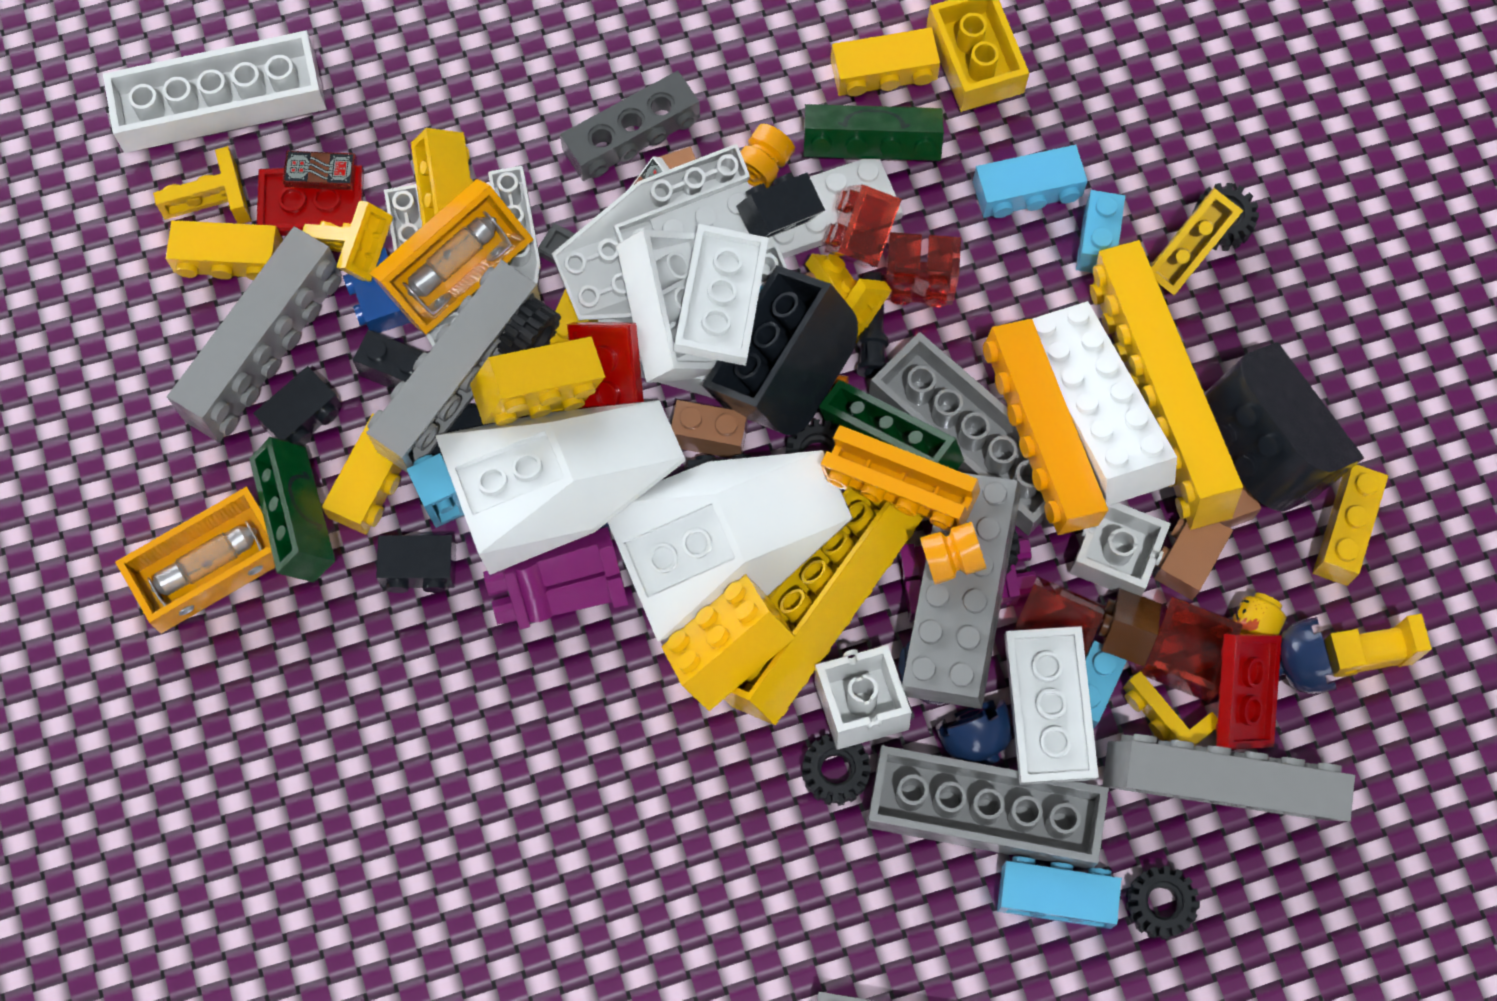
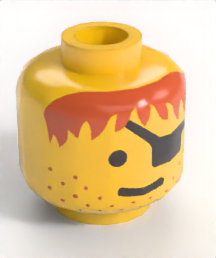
M1255 593L1254 596H1246L1241 600L1231 620L1230 627L1235 634L1279 635L1286 616L1281 610L1282 604L1266 594Z

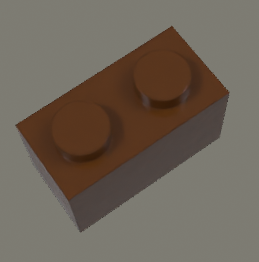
M1119 589L1115 601L1108 598L1101 616L1103 621L1098 635L1104 637L1101 651L1144 667L1158 636L1162 604Z

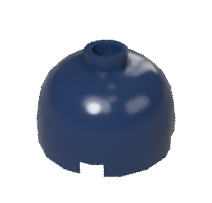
M1317 617L1292 624L1281 634L1279 676L1285 675L1291 687L1299 692L1308 694L1337 690L1335 682L1327 684L1325 675L1333 673L1322 633H1313L1312 626L1319 625Z
M1000 699L997 706H995L993 700L983 702L982 709L965 708L954 713L956 717L955 722L947 725L944 719L935 726L941 743L950 756L954 759L978 762L985 765H991L999 761L998 753L1007 748L1013 737V723L1004 699Z

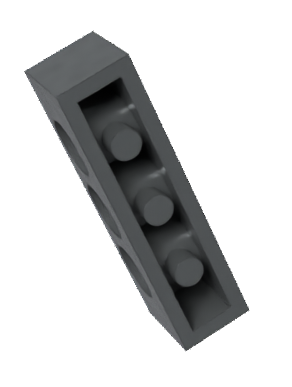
M676 71L561 133L562 150L582 181L591 177L597 178L616 163L631 160L637 155L638 151L649 145L655 146L662 143L671 133L679 129L684 130L691 127L700 118L699 100L680 72ZM659 110L668 111L665 115L655 114ZM629 126L639 127L636 131L625 130ZM600 142H608V143H610V144H609L608 146H606V147H597V146H596V144H598V143H600Z

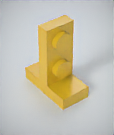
M228 146L215 150L221 174L204 175L196 181L182 185H168L163 190L153 192L156 206L165 220L229 202L230 210L238 224L252 221L237 164Z
M359 201L351 224L343 223V226L339 227L330 222L321 221L320 225L305 224L302 231L329 246L331 251L341 252L337 268L361 281L371 282L372 277L369 273L376 268L393 216L370 202Z
M812 253L805 263L816 279L832 284L854 311L858 322V338L865 327L869 326L892 292L885 281L860 278L858 281L854 280L846 269L845 262L833 254L821 255Z
M1141 671L1129 679L1123 687L1127 692L1125 698L1129 705L1137 712L1142 710L1151 721L1149 723L1151 731L1161 741L1167 740L1171 742V740L1193 742L1194 746H1196L1216 730L1218 718L1213 712L1189 730Z

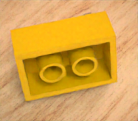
M947 0L930 5L926 27H932L940 62L961 112L1025 92L1029 71L999 0Z
M591 336L488 357L470 383V387L483 425L496 422L497 426H504L515 422L518 419L517 417L530 415V418L535 419L546 416L552 410L564 408V411L581 408L585 405L587 398L596 392L597 386L605 378Z
M745 574L737 582L730 584L725 592L709 606L702 608L696 617L681 630L673 633L661 647L681 685L708 711H711L796 637L773 601Z

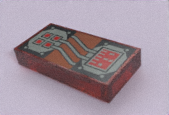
M286 151L283 184L285 187L354 190L357 166L356 154Z

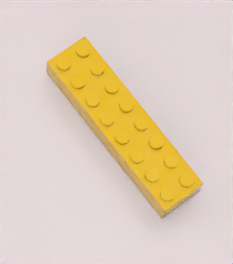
M1138 240L1098 252L1097 264L1093 267L1094 282L1090 285L1091 298L1095 305H1100L1103 312L1101 315L1102 325L1106 334L1112 335L1115 342L1113 346L1177 456L1175 484L1168 486H1173L1176 493L1175 504L1177 512L1181 519L1186 518L1190 530L1232 519L1243 485L1142 244Z
M848 486L843 496L853 519L768 596L796 638L724 700L735 709L776 725L780 718L785 715L788 707L800 690L808 683L810 676L815 671V665L820 664L823 658L830 652L835 641L845 627L850 624L852 617L865 599L872 593L873 588L885 571L892 565L895 557L907 540L912 537L924 516L916 514L915 517L905 515L895 508V504L884 500L881 503L870 501L860 494L861 491Z

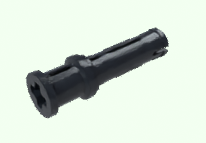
M867 272L863 275V279L885 281V275H882L880 272ZM884 304L869 326L865 327L857 338V346L861 349L857 374L864 378H873L886 365L885 349L889 346V339L884 333Z

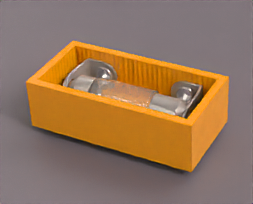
M476 179L369 274L408 320L427 335L453 312L468 295H472L480 288V280L487 269L490 267L495 268L501 260L508 263L534 239L489 184Z
M247 486L115 561L147 620L160 634L275 568L262 509Z

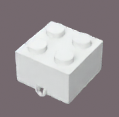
M1115 503L1107 506L1108 512L1099 526L1084 529L1081 535L1084 537L1070 574L1117 593L1119 589H1123L1141 596L1147 587L1154 566H1158L1162 559L1164 551H1161L1171 523L1121 503Z
M888 645L860 653L856 649L849 650L843 654L842 658L815 665V686L837 750L909 730L912 712Z

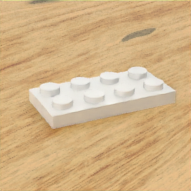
M864 158L810 176L825 211L810 222L770 237L772 244L777 242L784 259L901 219L903 211L881 160Z
M698 224L674 342V352L746 366L768 246V237Z
M1082 626L1006 631L1004 637L1020 785L1097 780L1099 775Z

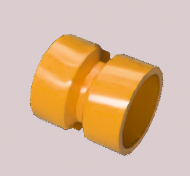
M760 124L748 139V146H744L740 151L750 175L747 181L748 184L755 187L764 183L766 188L770 187L777 177L779 168L785 166L795 152V146L790 138L781 130L769 124Z
M972 521L952 527L949 536L937 532L920 537L935 585L954 579L958 570L968 575L987 569Z

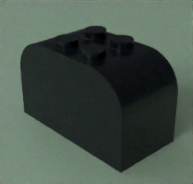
M776 265L758 296L746 366L718 360L702 386L725 409L734 410L747 417V420L784 435L799 433L810 423L816 414L819 405L825 399L854 350L858 335L856 315L832 284Z
M1278 342L1247 353L1204 392L1240 480L1252 496L1268 508L1276 511H1287L1316 498L1364 459V456Z

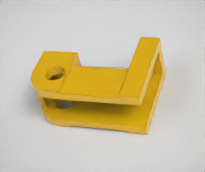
M1422 613L1405 617L1394 628L1359 634L1358 629L1331 633L1324 639L1333 677L1356 675L1358 672L1392 666L1413 665L1432 650Z

